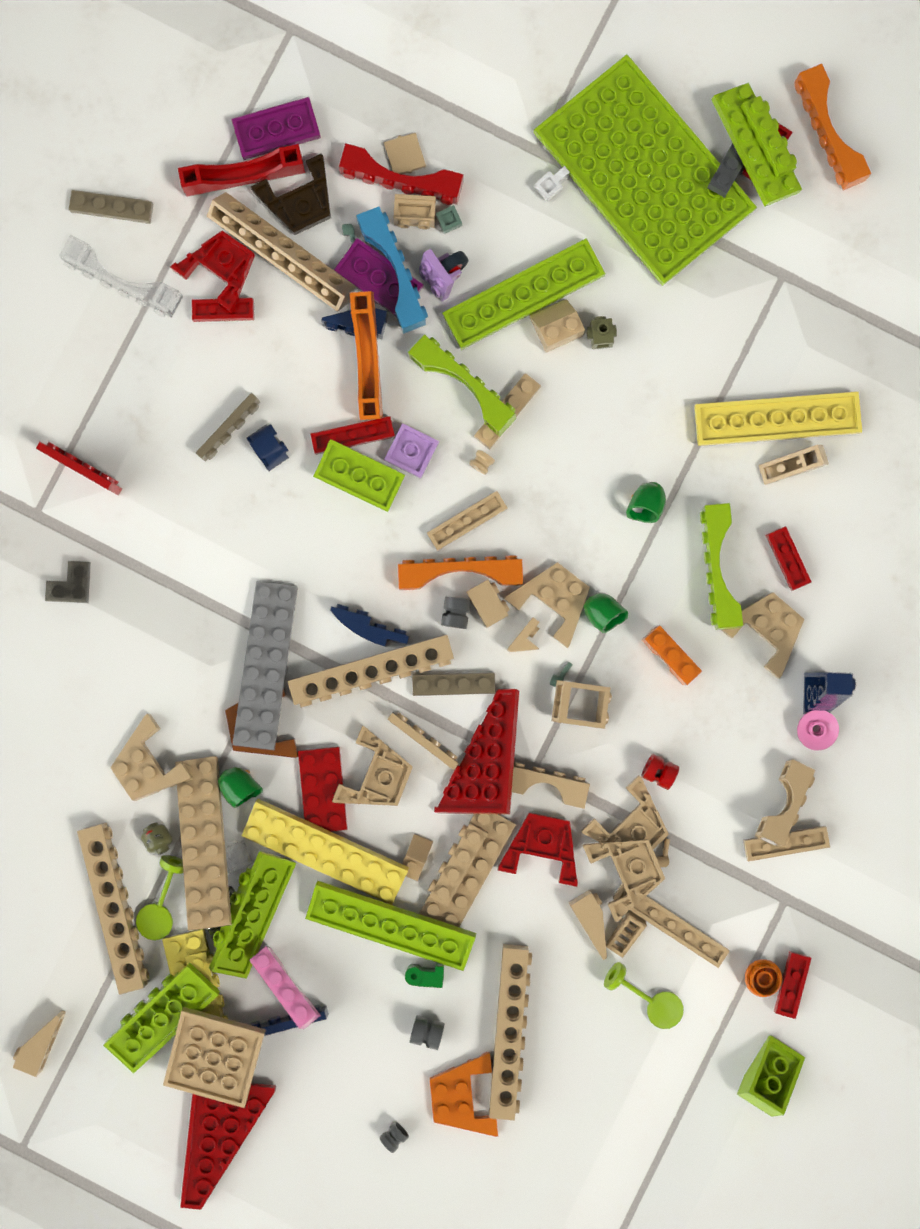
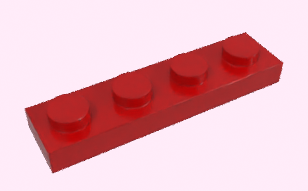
M390 416L310 434L315 455L325 452L330 439L344 446L354 447L395 437Z

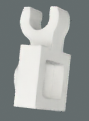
M565 166L555 175L549 171L534 184V187L548 202L563 189L561 183L569 178L568 174L570 172Z

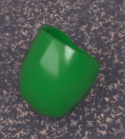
M657 482L643 483L631 495L632 499L627 507L626 515L631 520L655 523L664 512L666 495L663 487ZM633 508H643L641 513H636L633 511Z
M600 592L589 597L583 607L588 620L603 634L627 620L629 614L613 597Z
M232 767L225 770L218 779L223 797L233 808H237L252 797H257L263 793V788L249 774L250 771L243 770L241 767Z

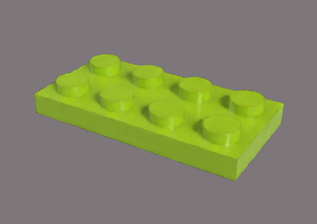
M330 439L313 477L388 512L405 474Z

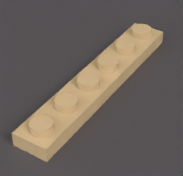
M623 883L613 896L614 900L627 894ZM644 896L634 908L630 909V911L717 968L720 967L730 951L648 896Z

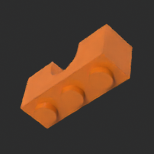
M660 625L652 629L642 639L643 643L670 668L669 671L682 685H688L702 672Z

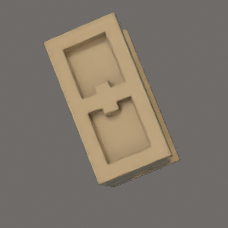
M395 194L394 225H398L400 228L418 226L420 229L435 227L436 196Z
M486 580L466 592L486 628L509 616L507 612L510 609L505 600L500 601L497 596L499 590L494 582L490 583L489 580Z

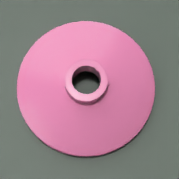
M809 711L802 716L797 726V735L800 742L811 750L829 748L834 744L839 734V725L836 718L827 711ZM819 725V730L814 732L813 727Z

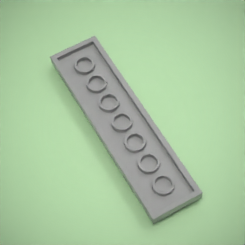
M256 581L232 744L234 746L275 750L298 591L297 586Z

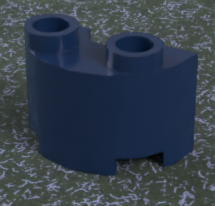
M271 424L263 426L246 438L268 471L289 458L286 454L289 451L283 441H277L275 438L277 432Z

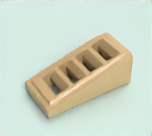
M629 910L606 943V947L623 958L646 928V920ZM625 927H628L629 929H631V930L633 931V933H630L629 931H627V930L625 929ZM620 934L624 935L625 937L628 938V941L625 940L624 938H622V937L619 936V935H620ZM617 940L618 942L623 944L624 947L622 948L614 942Z

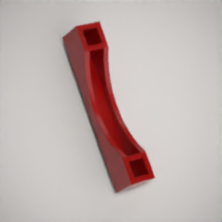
M345 143L339 164L340 173L347 179H361L364 183L370 185L374 183L380 184L389 190L399 189L408 195H413L414 193L421 196H436L437 200H441L446 205L458 204L464 180V174L446 169L424 176L398 174L380 165L370 156L365 148Z
M299 144L277 148L264 156L240 163L225 165L195 164L180 167L178 172L181 188L186 197L258 183L266 179L268 181L305 173Z

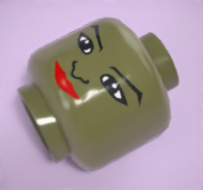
M155 822L143 829L144 833L141 836V840L149 853L161 855L170 849L169 845L173 839L164 824Z

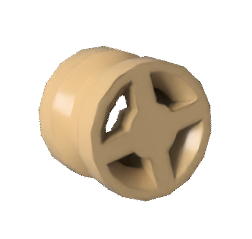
M478 450L475 459L471 460L469 464L480 473L486 475L488 467L493 465L495 460L485 452Z

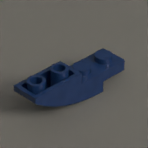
M337 604V607L331 606L330 611L344 626L370 642L386 647L388 639L404 644L409 642L410 636L406 635L407 631L397 628L394 629V632L386 630V625L379 623L371 626L372 617L368 616L369 612L357 609L356 613L348 611L349 607Z

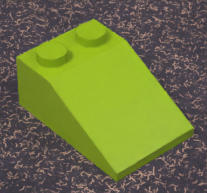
M768 1036L745 1073L737 1095L771 1117L784 1115L805 1057L773 1036Z

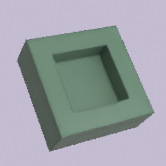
M454 205L435 213L444 234L462 226V221Z

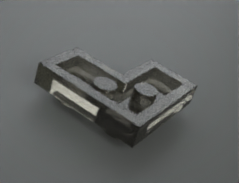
M68 561L67 581H46L45 601L89 603L91 562Z

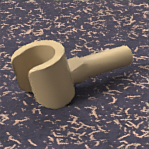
M665 839L663 856L656 857L661 868L669 865L668 849L670 839Z

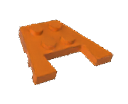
M485 1052L473 1060L470 1059L464 1064L430 1077L434 1123L490 1136H498L497 1119H491L489 1115H474L470 1077L475 1074L492 1073L490 1052Z

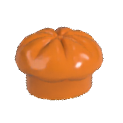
M767 959L756 960L746 969L745 983L748 990L754 995L769 997L779 990L782 983V973L774 962Z

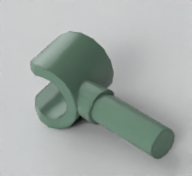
M343 224V236L350 235V240L353 244L356 240L354 227L352 224Z
M568 662L560 676L553 674L550 685L556 687L557 680L563 681L573 664Z

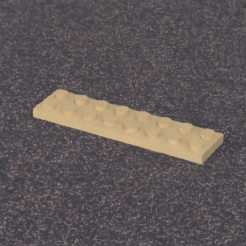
M213 756L175 762V766L180 762L184 763L194 777L190 781L177 784L188 931L232 925L221 791L218 784V757Z

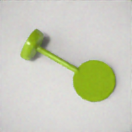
M161 856L159 864L164 870L168 871V875L158 904H148L137 914V929L148 940L156 941L163 939L172 929V915L163 906L173 873H184L183 859L176 856Z
M621 962L615 963L608 971L604 980V987L612 991L622 984L649 1002L647 1015L655 1027L670 1029L681 1021L684 1006L676 994L660 992L652 998L624 980L626 967Z

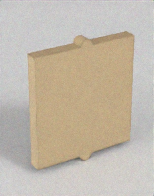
M416 133L402 137L399 135L396 139L384 142L393 172L412 174V171L426 167Z

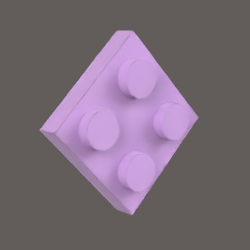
M402 423L384 461L421 479L439 441Z

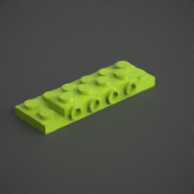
M749 82L714 95L711 100L764 206L800 193L802 188L793 172L797 168L796 157L794 154L789 153L787 139L780 135L778 121L775 118L772 119L769 113V103L766 100L763 101L761 96H755Z
M259 851L253 867H247L246 871L240 874L238 880L240 885L237 892H233L230 897L232 925L221 926L220 931H216L213 936L214 946L217 950L209 966L212 972L247 979L252 968L250 959L258 953L296 866V862Z
M188 963L174 976L169 974L162 981L161 984L163 986L160 989L155 987L147 996L149 999L146 1002L141 1000L133 1009L135 1012L132 1015L127 1013L120 1021L121 1027L104 1043L103 1046L133 1074L176 1035L183 1007L202 1011L219 995L220 990L191 963Z

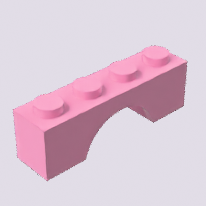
M265 947L250 959L252 965L299 1029H305L321 1016L310 1000L292 981L284 965L271 948Z

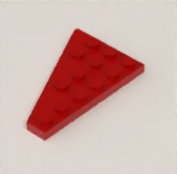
M499 689L496 691L492 703L486 710L488 712L482 724L478 725L471 738L470 745L465 750L466 754L460 766L457 765L448 786L443 791V798L438 807L434 808L435 813L510 814L519 690Z
M251 1083L245 1108L192 1094L180 1208L197 1210L203 1208L275 1093L276 1085Z

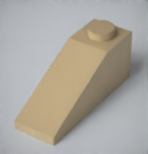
M815 445L761 464L759 469L764 484L767 485L826 466L829 463L823 445Z
M588 890L570 901L569 905L600 956L605 960L607 953L603 911L599 906L603 903L597 893L592 894Z
M61 1011L21 1048H17L13 1056V1060H15L14 1069L37 1077L43 1071L66 1014L65 1011Z

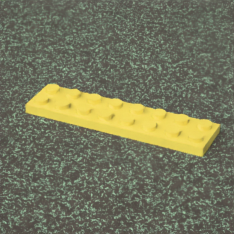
M859 392L695 404L694 406L698 446L862 433Z
M260 799L256 800L242 833L243 837L391 905L409 870V867Z

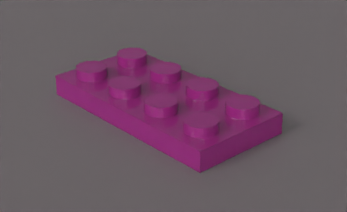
M309 97L231 119L243 160L268 154L277 148L302 144L321 138Z
M356 238L334 271L355 285L359 291L374 292V301L396 316L395 308L398 301L399 282L393 266L387 258ZM412 277L413 280L410 281L412 287H417L418 292H420L424 287L423 284Z

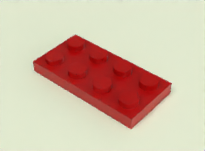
M49 441L47 445L42 442L38 443L37 450L119 496L122 488L117 486V480L103 472L100 475L101 471L85 462L83 463L82 460Z
M340 747L298 751L304 820L328 831L347 830L345 803L332 802L338 785L344 786Z

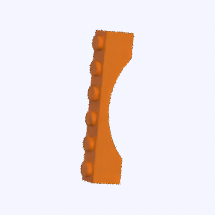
M819 64L799 73L795 80V89L801 95L804 110L811 117L812 128L817 131L819 143L828 155L827 160L836 173L837 183L841 185L843 190L865 182L871 175V171L864 156L845 144L831 124L827 108L830 80L823 64Z
M351 292V315L358 364L360 420L383 418L374 292Z
M496 556L484 557L485 561H476V557L464 558V561L456 562V558L443 559V562L435 563V559H424L423 563H415V560H403L402 564H398L399 590H419L439 576L460 571L484 575L493 579L501 586L523 585L522 559H517V556H505V560H497Z

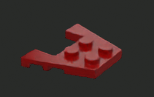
M222 230L201 244L202 247L192 254L188 253L185 259L179 263L175 262L170 268L187 280L196 267L202 265L228 285L217 297L216 301L232 313L255 255L251 250Z
M529 812L498 865L497 870L516 874L521 853L562 861L558 883L577 887L578 881L570 821Z

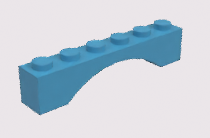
M378 206L356 215L365 241L380 250L390 261L396 272L399 282V294L395 314L403 334L425 326V318L428 317L424 305L420 307L417 287L413 288L410 281L413 280L409 268H404L402 262L405 261L401 249L397 250L395 246L397 239L394 231H389L387 225L390 222L386 212L382 213Z

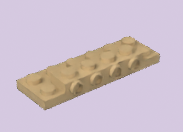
M474 814L468 826L463 825L458 836L461 838L458 844L453 843L448 854L451 856L448 862L443 861L438 872L441 874L438 880L433 879L428 888L430 894L419 914L460 927L516 824L499 814Z

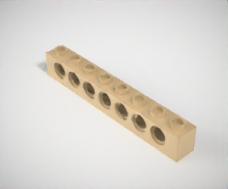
M227 192L212 200L207 217L337 312L350 303V293L355 292L357 288L355 285Z
M444 635L287 682L294 705L300 704V708L312 705L311 700L319 698L320 702L332 699L331 695L339 693L340 696L352 693V688L359 687L360 690L372 687L371 683L379 681L381 685L391 682V677L397 675L401 679L411 676V671L419 669V673L431 670V665L439 664V667L451 664L450 660L454 659L448 636ZM428 649H435L438 655L435 660L430 661L426 658V651ZM413 654L417 657L418 661L415 666L407 665L406 658L408 655ZM390 660L397 662L398 667L394 672H389L386 668V664ZM370 666H375L378 670L377 676L374 678L368 677L366 673L367 668ZM350 672H355L358 676L354 684L347 681V675ZM331 677L335 678L338 682L337 687L333 690L327 686V681ZM311 683L316 684L318 687L315 695H310L307 691V687Z
M107 822L77 831L118 993L120 995L142 989L148 984L150 977L148 969L144 968L143 964L144 952L138 945L139 933L137 928L133 926V910L127 903L129 896L127 888L123 887L122 883L123 871L117 864L118 852L116 847L112 845V829L110 826L108 827ZM97 841L103 845L102 852L98 851L95 847ZM102 861L108 864L107 872L103 871L100 867ZM106 882L113 884V892L106 889ZM112 902L118 904V912H115L111 909ZM116 923H121L124 926V932L117 930ZM122 943H126L129 946V952L122 950ZM132 964L135 972H129L126 965Z
M503 944L489 1118L515 1121V1113H519L520 1100L516 1099L517 1092H521L522 1079H518L519 1071H523V1058H520V1051L525 1048V1037L522 1036V1028L526 1029L527 1016L523 1014L524 1007L528 1008L529 995L525 994L526 986H530V973H527V966L532 964V953L529 952L528 946ZM513 964H520L522 966V969L517 973L510 970ZM510 986H519V992L515 994L509 992ZM515 1006L518 1008V1012L512 1015L507 1012V1009ZM513 1027L517 1030L516 1033L511 1036L505 1033L506 1029ZM506 1049H513L515 1051L509 1057L503 1054ZM505 1070L513 1072L512 1076L508 1078L502 1076V1073ZM504 1091H508L511 1093V1096L507 1099H504L500 1096V1094Z

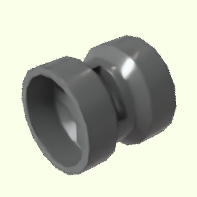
M395 1121L390 1126V1130L384 1132L379 1138L384 1147L391 1153H394L399 1148V1144L401 1142L404 1143L409 1138V1135Z

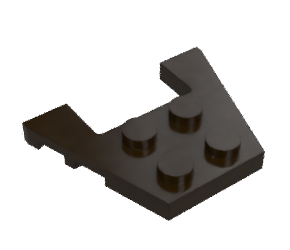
M322 153L306 160V165L314 180L292 191L275 197L267 179L251 186L252 192L294 235L331 219L325 163Z

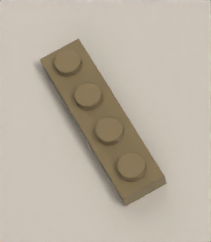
M72 190L69 211L71 213L151 224L154 204L152 201Z
M251 392L197 450L196 454L204 461L207 459L211 460L217 454L218 447L221 444L225 445L231 439V433L244 425V419L249 414L252 415L258 410L259 399Z
M495 673L412 675L413 696L495 694Z

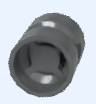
M445 597L443 608L446 612L442 614L441 625L467 629L468 617L466 613L470 611L471 600Z
M416 1015L409 1043L419 1046L425 1043L427 1048L438 1050L445 1023L436 1020L430 1023L428 1018Z

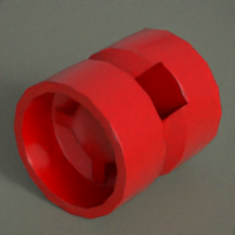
M652 753L643 768L641 777L650 782L656 781L658 786L669 790L678 775L680 767L669 761L665 763L663 758Z

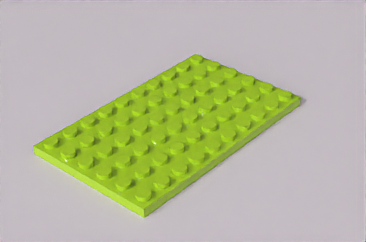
M628 54L533 131L562 167L565 166L570 172L568 175L662 286L757 208L735 181L725 198L707 188L720 163Z

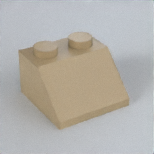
M567 299L529 315L546 353L583 337L585 332L577 311Z

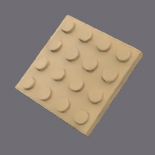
M183 1007L163 1086L245 1108L266 1030Z

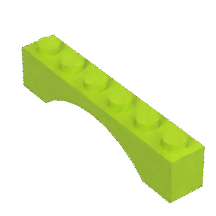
M424 334L408 351L410 359L425 372L446 374L464 384L479 402L485 425L500 437L516 420V414L514 413L516 410L509 403L506 402L504 404L499 400L500 396L493 389L489 391L484 387L485 383L478 376L474 378L469 373L470 370L463 363L459 365L454 360L455 357L448 350L444 352L439 347L440 344L433 337L429 339Z
M730 503L705 505L700 512V523L704 524L705 532H702V542L706 544L707 552H704V562L709 567V572H706L707 585H711V593H708L709 605H713V613L710 614L711 625H715V630L741 628L743 626L741 605L727 589L720 569L722 541L732 524Z

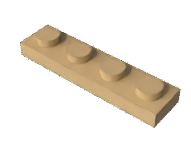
M525 373L502 402L504 404L506 402L509 403L516 410L514 413L517 417L541 388V385ZM485 423L474 435V438L489 450L500 438Z
M495 491L427 532V535L436 550L439 551L508 508L498 491Z
M393 712L387 719L454 770L459 764L454 753L450 750L445 752L439 748L441 744L433 737L430 739L426 738L423 735L425 731L417 725L413 727L407 723L408 718L400 712L397 715Z
M821 826L789 832L791 833V838L782 847H776L758 837L745 839L743 843L746 859L749 862L830 848L827 827Z

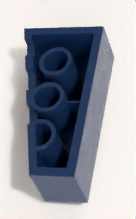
M804 673L803 714L813 710L830 713L850 698L856 688V680L853 678V673Z

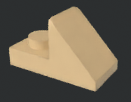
M533 617L508 647L507 651L539 650L527 637L533 638L540 629L537 627L540 622Z
M416 834L413 835L402 863L409 867L406 877L418 881L433 841Z

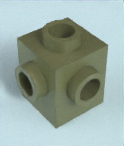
M606 316L595 317L594 320H591L590 327H587V339H591L592 349L612 348L614 337H617L616 324H612V318L606 319Z

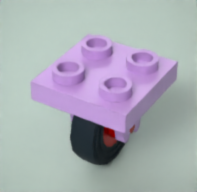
M431 249L423 253L419 274L424 281L429 283L433 295L436 298L439 297L441 302L449 298L454 281L461 277V270L469 262L468 257L463 251L455 252L452 255L446 253L438 258Z

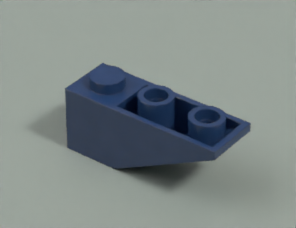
M375 308L377 339L382 340L388 314L385 310ZM351 310L322 317V324L326 326L327 330L337 331L339 329L345 331L348 335L355 336Z

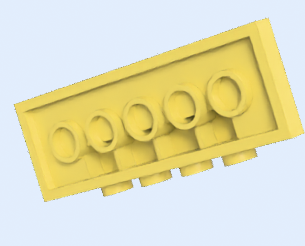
M205 929L162 939L170 974L174 976L188 963H191L217 989L220 987L218 974L209 969L214 955L210 954ZM220 994L201 1011L228 1019L227 1015L224 1016L223 1007L225 1003L223 995Z

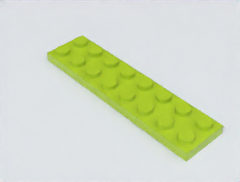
M586 238L442 312V315L460 349L463 350L604 277L605 272Z
M318 880L305 918L464 971L476 938L475 932Z

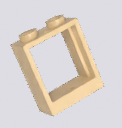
M557 680L551 721L605 729V725L609 720L608 704L612 698L610 687ZM571 687L599 691L595 722L567 718Z

